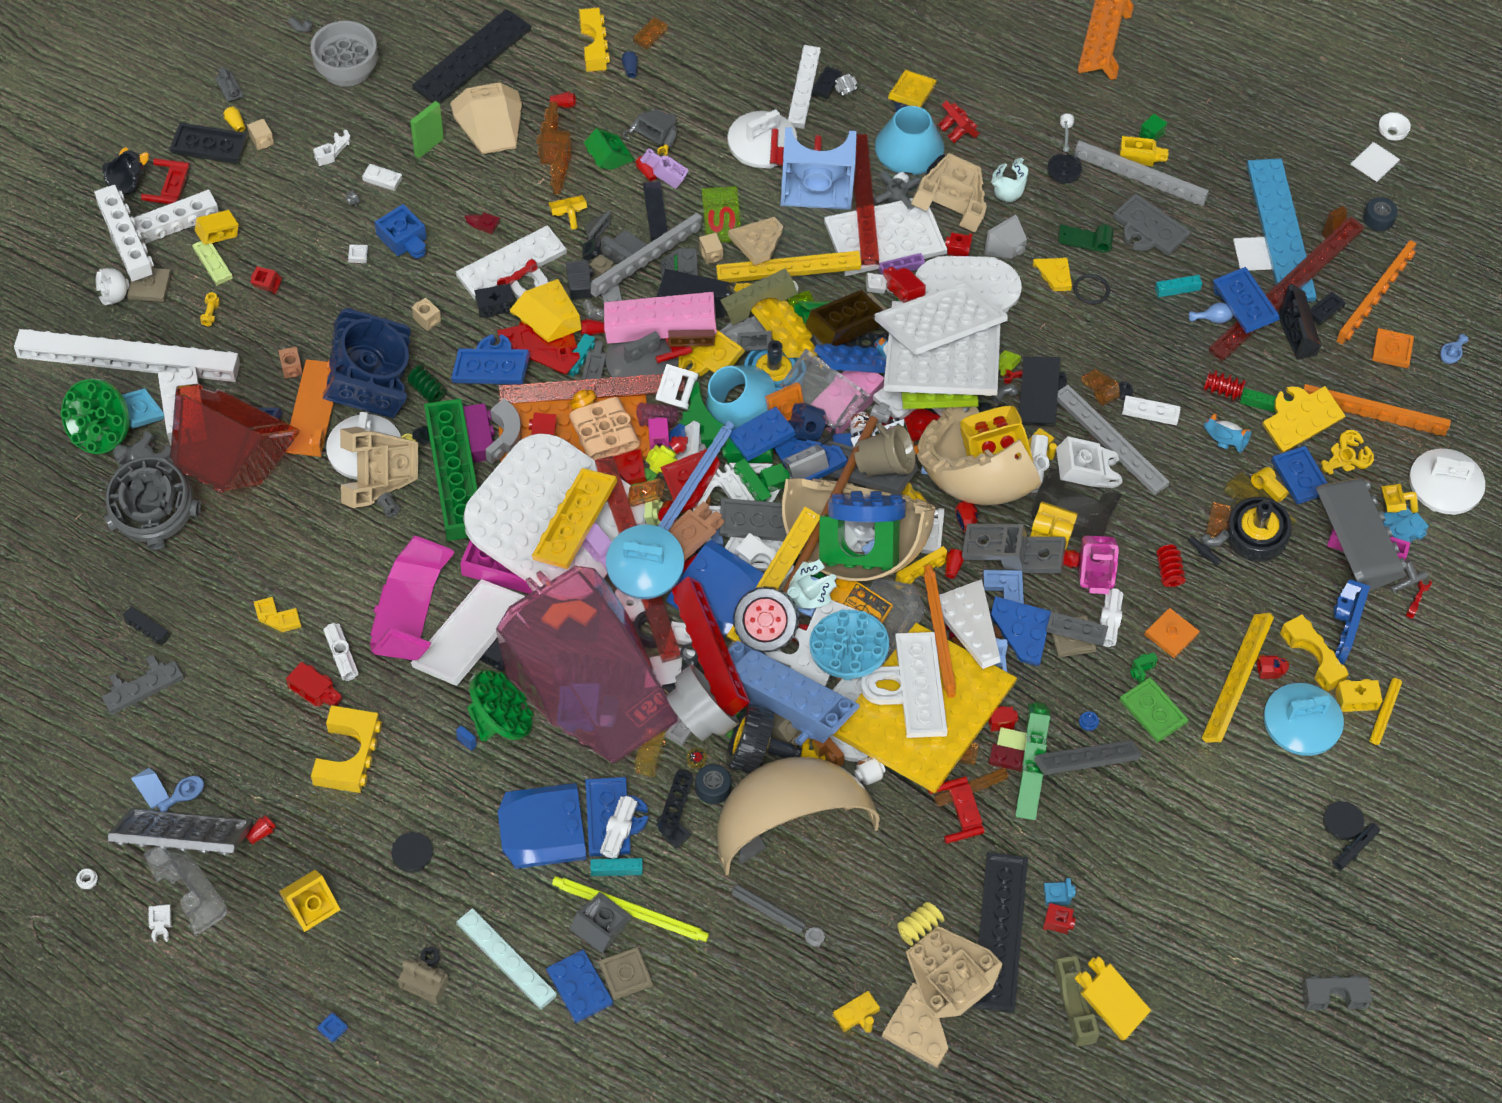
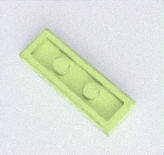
M202 241L192 245L216 286L233 279L231 272L212 243L203 245Z

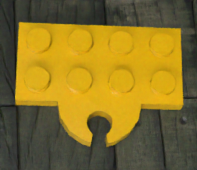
M717 330V333H715V346H691L692 353L680 356L678 367L686 370L687 365L693 363L692 368L688 371L699 374L698 377H700L709 370L715 373L720 368L733 366L745 350Z
M1290 386L1286 388V392L1292 395L1293 400L1286 401L1283 397L1284 393L1280 391L1275 400V411L1277 414L1263 421L1262 425L1280 452L1285 453L1345 418V414L1325 386L1310 395L1302 388Z

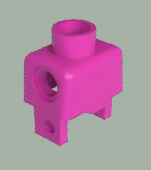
M1084 536L1082 538L1078 574L1080 585L1088 588L1089 593L1109 594V589L1115 586L1119 548L1114 537Z

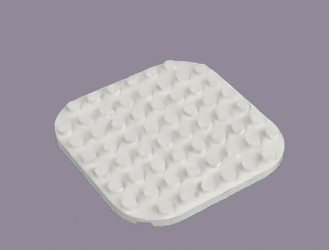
M535 434L519 441L470 498L463 516L465 531L476 547L545 595L561 601H567V599L580 600L593 593L608 575L600 562L595 561L582 545L568 569L535 561L532 558V554L540 541L542 533L546 531L550 519L556 514L558 505L564 500L566 491L572 486L581 468L612 476L616 475L564 439L549 434ZM616 476V485L595 520L611 542L624 530L640 525L642 522L643 524L645 523V505L640 494L618 476Z

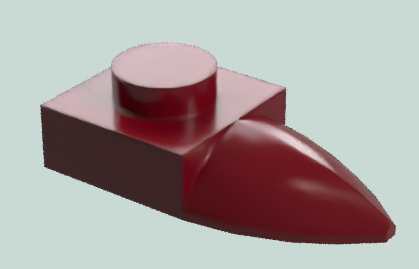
M486 212L482 215L470 214L464 216L469 225L492 235L500 223V217Z

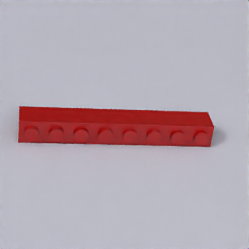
M688 576L671 590L674 596L673 600L680 610L679 615L686 625V632L690 635L692 647L697 652L698 662L703 667L704 677L709 682L710 691L715 697L717 705L726 714L734 716L748 705L750 701L702 585L699 581Z

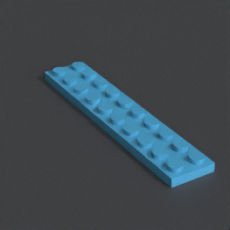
M1282 159L1248 160L1246 164L1280 303L1283 302L1289 284H1293L1305 291L1308 302H1314L1317 296Z

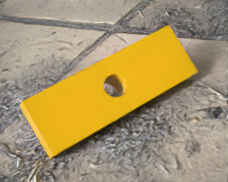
M942 546L897 572L896 585L898 587L908 586L917 577H923L925 572L924 566L932 565L933 568L943 566L946 562L947 550Z

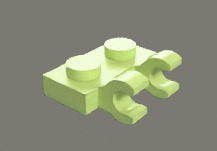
M654 485L646 486L644 519L647 525L657 526L660 524L658 513L664 502L660 501V493L656 492Z

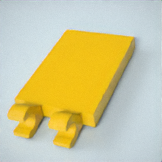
M1100 957L1092 958L1087 964L1097 975L1091 979V976L1084 971L1083 973L1079 972L1074 978L1084 988L1080 994L1121 1040H1126L1151 1010L1111 964L1105 965Z

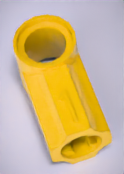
M1264 467L1251 476L1252 485L1257 489H1263L1278 503L1289 494L1288 490L1276 480V474L1270 467Z

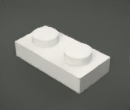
M369 164L362 178L365 182L395 191L402 180V174Z

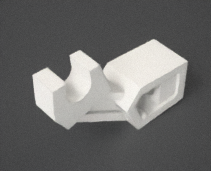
M347 129L343 130V137L338 136V133H334L335 143L333 145L327 143L313 149L314 157L319 166L335 162V157L346 145L350 144L351 139Z

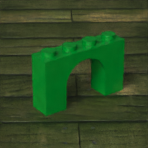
M828 513L820 516L819 559L822 563H826V566L844 564L846 568H854L856 565H859L863 569L881 567V570L889 571L899 564L900 520L875 522V540L872 550L868 554H858L851 550L845 541V521L833 519L828 516Z

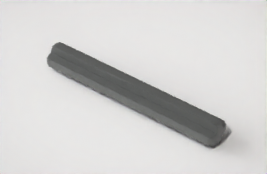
M736 884L733 888V896L795 932L801 934L805 929V922L741 885Z

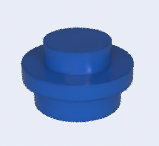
M1088 711L1080 716L1079 724L1084 730L1093 731L1098 727L1099 719L1095 713Z

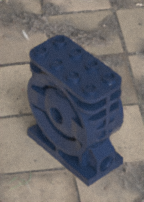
M352 308L340 311L334 322L331 343L332 351L329 357L331 371L327 377V385L322 399L394 419L407 397V393H404L405 385L400 379L404 374L409 359L410 327L406 324L356 311Z

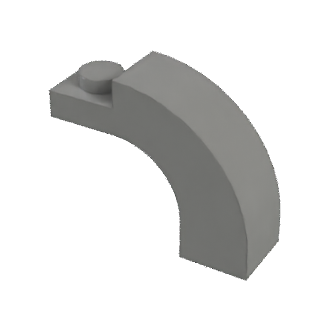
M504 398L491 409L492 421L503 429L502 435L485 449L486 460L491 464L501 459L504 453L508 454L521 441V425L518 412Z

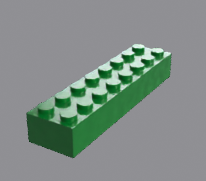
M460 398L424 404L446 539L447 541L469 538L465 531L463 516L468 501L478 489L462 400Z

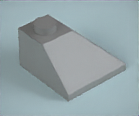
M1016 215L988 231L985 255L1012 259L1025 251L1027 238Z

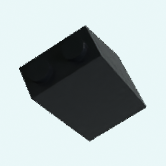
M665 269L656 297L713 292L716 318H724L725 311L720 300L731 295L732 290H729V282Z

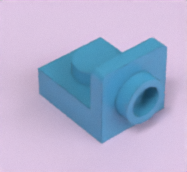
M1066 878L1065 883H1044L1045 905H1049V903L1070 905L1072 897H1075V885H1071V878Z

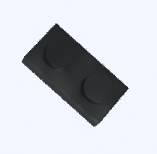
M826 66L813 86L812 94L828 99L837 84L836 80L842 77V71Z
M1331 292L1310 309L1313 320L1317 324L1322 325L1344 308L1345 302L1335 293Z

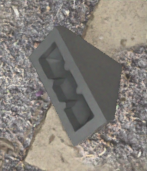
M606 211L584 226L587 240L595 236L600 238L611 224L610 211Z
M772 331L737 334V344L745 351L768 350V343L772 341Z
M760 835L740 849L739 863H745L766 849Z

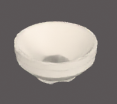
M1387 113L1381 117L1378 128L1380 133L1387 139L1401 140L1408 135L1411 125L1405 116L1399 113ZM1388 130H1394L1397 134L1391 135L1388 133Z

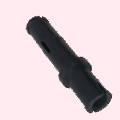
M1371 823L1350 845H1346L1342 850L1343 852L1333 861L1334 867L1342 871L1351 861L1356 860L1358 854L1380 832L1379 826Z

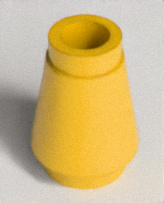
M229 107L224 111V119L235 131L243 132L246 129L239 109Z

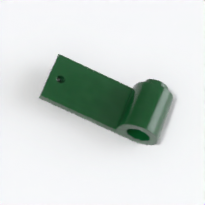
M1060 224L1058 243L1105 253L1112 249L1114 230L1106 224L1098 226L1095 232Z

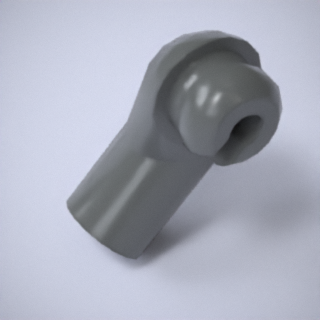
M291 17L288 20V23L297 32H309L312 30L313 23L310 20H305L304 23H300L295 17Z
M1012 383L999 387L997 396L993 395L992 397L993 402L1000 403L1002 398L1008 393L1010 396H1015L1018 393V388Z
M1222 530L1214 538H1211L1209 534L1203 535L1201 541L1203 545L1206 544L1208 547H1218L1230 536L1228 531Z

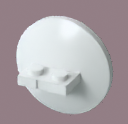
M777 110L771 112L755 111L747 113L734 121L728 132V146L731 153L742 164L770 169L778 166L769 163L772 129H779L778 147H784L785 127H792L796 140L797 133L794 126L781 116Z
M360 412V415L349 417L340 422L331 431L327 440L326 450L329 462L337 472L350 479L357 480V452L352 453L340 448V429L361 427L401 437L398 429L390 421L380 416L370 415L367 412Z
M1434 449L1427 451L1415 460L1410 470L1409 483L1412 491L1417 493V499L1434 512L1452 515L1467 512L1480 502L1485 491V478L1480 467L1470 457L1455 450Z

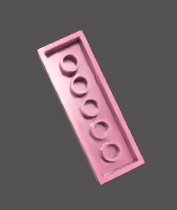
M707 292L604 302V329L607 344L636 341L655 331L659 334L660 339L668 338V330H714V333H717L714 293Z

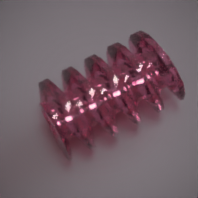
M640 402L636 409V415L639 425H646L647 427H649L648 419L656 417L667 418L668 429H670L677 421L678 410L675 406L670 407L668 405L644 404Z

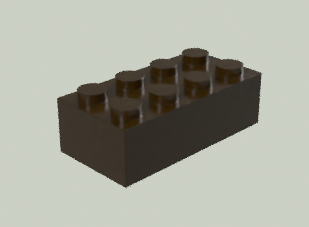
M861 289L811 310L805 327L824 345L838 346L878 329L880 324L875 321V314L884 310Z

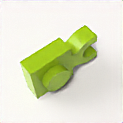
M1004 350L999 355L998 370H1001L1000 375L1004 376L1007 369L1013 370L1021 362V356Z

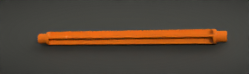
M926 565L924 566V579L928 592L927 596L933 629L935 631L944 690L948 698H953L956 696V684L952 671L935 571H933V566Z

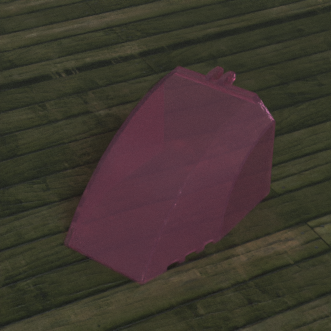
M574 566L551 581L542 571H539L536 575L543 584L541 587L531 577L526 579L527 585L533 592L508 607L496 627V633L508 677L550 724L555 727L559 726L563 729L564 733L569 736L573 735L581 744H587L593 748L595 753L613 764L678 722V718L667 700V694L634 624L620 600L595 568Z

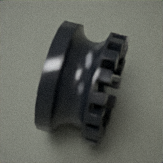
M426 947L421 951L420 958L429 967L433 968L438 965L440 957L436 948ZM434 954V960H426V955Z

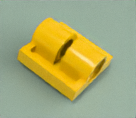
M1041 502L1030 537H1065L1066 550L1078 513Z

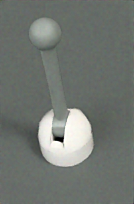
M1063 114L1060 117V124L1065 129V146L1063 147L1065 153L1070 150L1068 147V131L1074 124V116L1071 114Z

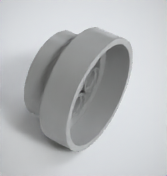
M338 21L322 27L311 41L312 60L316 70L329 82L338 86H353L363 82L370 75L378 60L377 43L374 34L369 28L357 22Z
M690 664L675 677L676 688L666 696L667 700L682 722L700 740L704 741L713 733L725 736L739 724L736 714L730 716L717 705L716 699L710 691L711 687L708 680L694 665Z

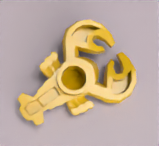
M1346 430L1339 438L1340 449L1338 443L1331 448L1334 456L1329 462L1323 460L1321 462V469L1329 475L1333 474V469L1340 468L1341 466L1346 472L1355 469L1354 466L1358 469H1366L1372 465L1374 454L1369 447L1365 446L1363 448L1366 455H1364L1363 449H1361L1358 459H1356L1355 450L1347 445L1359 446V443L1362 444L1364 442L1363 438L1357 431Z

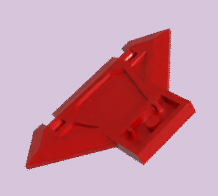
M523 322L515 327L497 330L498 337L500 334L507 337L513 349H527L530 352L529 359L565 375L580 359L579 352L572 351L577 349L573 333L547 342L535 333L532 327Z

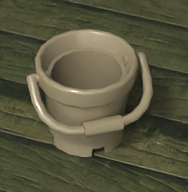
M877 422L876 427L880 434L857 441L855 447L859 446V451L854 452L856 464L860 473L866 472L867 475L864 476L866 478L891 473L899 475L909 474L914 470L916 462L914 445L909 433L901 425H895L887 429L884 425Z

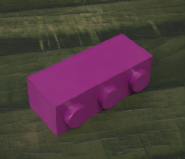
M485 403L463 406L473 463L487 461L485 449L494 442L492 441V436H494L493 425H489L488 422L491 421L490 410H486Z

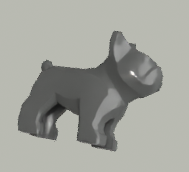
M147 431L144 433L143 438L132 446L118 444L113 451L119 467L141 457H159L166 460L168 458L175 459V452L173 448L166 445L163 452L155 454L153 452L155 444L151 442L153 435Z

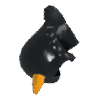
M124 147L120 151L119 156L112 162H105L102 165L106 185L108 187L115 185L117 190L122 192L123 196L132 193L137 187L138 179L142 177L145 171V164L148 161L149 154L142 153L139 155Z

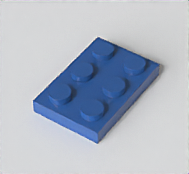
M774 407L732 430L728 438L748 462L795 436L796 433L777 407Z
M1306 446L1272 457L1273 465L1297 505L1320 497L1316 487L1327 484V481Z
M584 950L546 968L547 974L575 1024L613 1005V1000Z

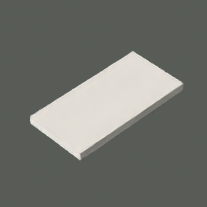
M481 579L429 640L431 642L430 648L419 660L411 662L413 668L457 686L527 602L526 597Z

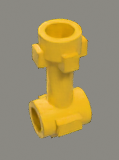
M213 292L208 293L205 297L207 308L205 314L200 317L201 324L204 326H211L212 322L215 321V316H212L213 311L220 304L219 298Z

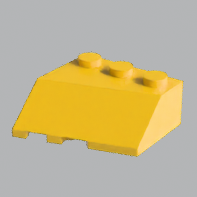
M558 279L524 291L510 309L511 314L517 315L521 322L532 327L533 331L547 342L581 330L580 315Z

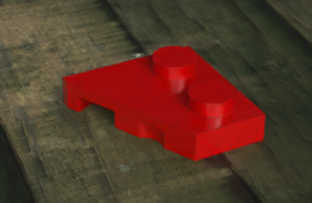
M641 449L606 459L609 463H613L616 473L629 485L647 481Z

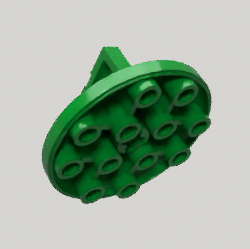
M91 378L75 383L67 391L63 399L60 415L64 429L73 444L88 453L102 454L114 450L118 444L123 442L129 428V411L123 396L112 384L101 379Z
M486 669L480 670L473 675L469 683V691L473 703L467 709L472 721H474L480 740L487 741L496 733L510 740H521L527 736L532 729L533 712L525 701V694L522 691H518L502 672L497 673ZM521 703H524V705L526 706L523 710L521 707Z

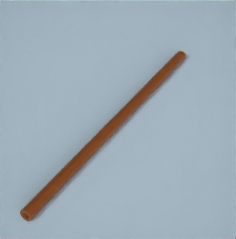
M869 417L858 441L871 436L878 422L876 417ZM859 446L854 447L829 498L832 497V494H842L856 466L854 452L859 451ZM828 501L820 516L828 513ZM820 520L811 533L783 589L786 593L793 576L804 561H809L817 545Z

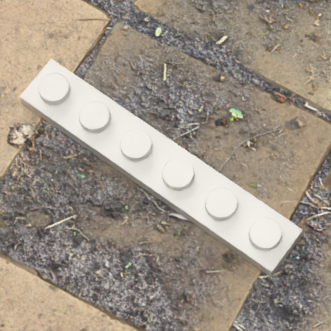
M804 45L788 117V121L796 128H805L821 51L820 47Z

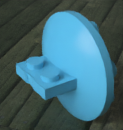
M637 525L624 530L612 541L606 555V569L613 585L623 594L637 599H651L667 593L677 584L684 569V555L680 543L669 531L655 525Z
M840 610L824 617L814 627L809 642L810 653L815 664L825 673L834 677L844 678V680L848 681L866 676L877 670L885 661L889 651V637L883 624L867 612L857 610Z
M1292 683L1277 689L1268 699L1264 709V724L1272 740L1283 749L1301 756L1318 755L1328 751L1337 743L1343 731L1344 718L1337 701L1325 690L1311 684Z

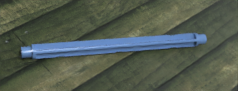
M727 421L725 426H722L658 527L669 531L698 483L718 455L721 447L732 433L731 430L734 427L732 422Z

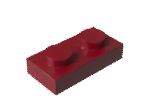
M993 744L988 765L1021 772L1024 751Z

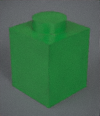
M1153 113L1141 125L1139 137L1153 139L1157 142L1165 134L1167 122Z
M782 463L762 469L759 479L771 493L785 488L786 479H790L788 470L784 469Z

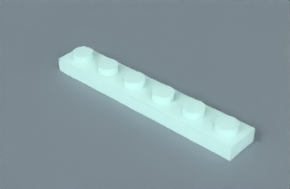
M473 908L457 921V925L540 1010L556 997V992Z

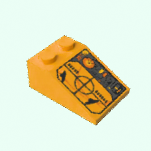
M837 578L835 581L837 587L832 589L830 593L831 600L858 611L867 612L881 623L884 622L893 608V604L857 581Z

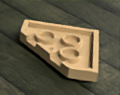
M775 217L728 230V237L755 265L770 260L783 233V225Z
M912 983L882 1033V1037L938 1068L948 1051L946 1038L940 1019L936 1018L925 1006L917 984Z

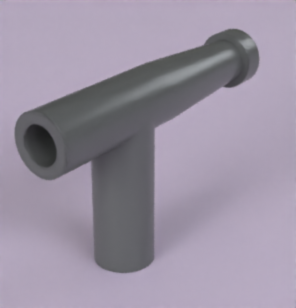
M1407 560L1405 563L1409 578L1394 586H1390V589L1395 593L1397 590L1422 581L1429 577L1427 572L1423 571L1416 574L1412 561Z

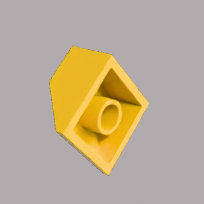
M316 870L279 891L288 909L304 932L340 910L323 876Z

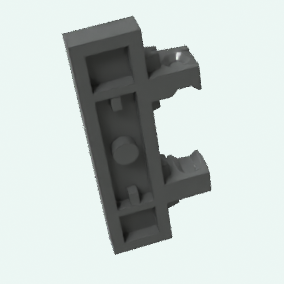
M151 655L146 658L147 664L151 669L147 671L146 675L130 683H127V681L122 683L117 673L110 675L109 677L113 684L110 687L111 692L101 696L110 714L113 715L184 680L175 661L166 665L163 662L158 664L154 656Z

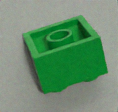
M596 128L584 142L587 152L593 156L595 164L601 169L613 170L634 160V157L617 134Z

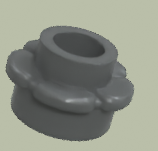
M353 190L349 193L346 192L347 196L345 199L350 206L354 204L357 207L356 204L360 202Z

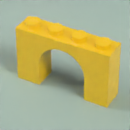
M331 706L326 721L328 732L352 736L361 743V747L353 758L343 762L316 758L311 774L312 783L314 786L361 793L362 786H366L368 775L366 771L372 765L371 753L372 750H376L377 739L375 738L377 733L381 732L382 721H379L378 713Z

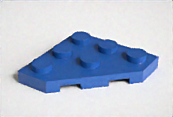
M791 437L773 447L786 469L787 467L783 461L784 458L816 444L822 447L826 453L829 467L804 478L808 480L820 479L844 467L848 461L839 446L822 445L821 442L811 440L801 441Z
M995 596L990 614L991 619L1001 630V634L1007 640L1008 645H1011L1015 651L1018 660L1039 667L1047 635L1046 628L1052 611Z

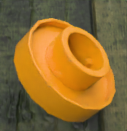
M583 389L573 395L574 399L569 404L573 410L594 403L596 394L593 390L586 391V389Z

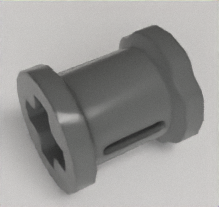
M390 492L382 494L377 499L378 505L382 506L387 518L396 516L401 510V507L393 500V495Z

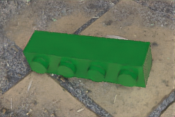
M1244 388L1240 403L1276 413L1275 400L1277 396Z
M744 458L735 463L734 473L740 477L742 484H745L748 492L753 495L754 500L768 502L772 495Z

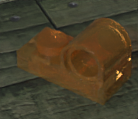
M1097 369L1081 377L1082 383L1094 390L1097 401L1103 406L1120 396L1119 383Z

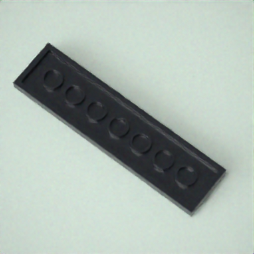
M505 9L412 84V89L431 103L436 101L442 104L531 31V25L508 9Z
M987 852L978 945L989 949L1002 963V967L993 989L972 1005V1008L1007 1013L1015 1012L1028 857Z

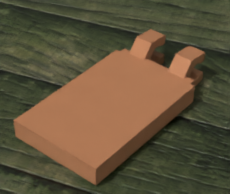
M704 501L694 511L689 509L669 529V532L675 536L682 547L684 561L713 536L716 530L724 523V520L721 518L722 515L717 511L712 514L709 505Z

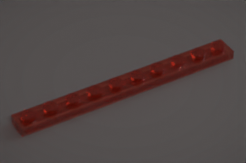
M856 134L853 183L861 265H879L867 134Z
M663 374L499 386V401L503 398L509 403L573 400V395L583 389H586V391L593 390L596 398L653 395L658 392ZM684 376L682 377L678 393L684 392Z

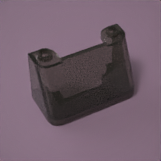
M1051 468L1039 487L1031 511L1032 518L1035 520L1041 502H1045L1078 513L1071 536L1082 539L1084 536H1104L1122 495L1107 491L1102 494L1100 501L1065 488L1066 481L1060 480L1059 471Z

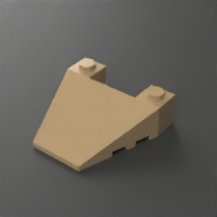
M950 153L947 154L935 168L930 170L928 175L922 178L914 193L911 204L927 211L931 202L934 201L961 213L962 218L959 226L976 232L987 208L986 203H984L985 193L982 191L981 167Z
M361 427L340 429V448L352 453L357 452V482L341 484L342 504L352 508L369 506L375 503L374 501L382 494L400 489L418 479V442Z

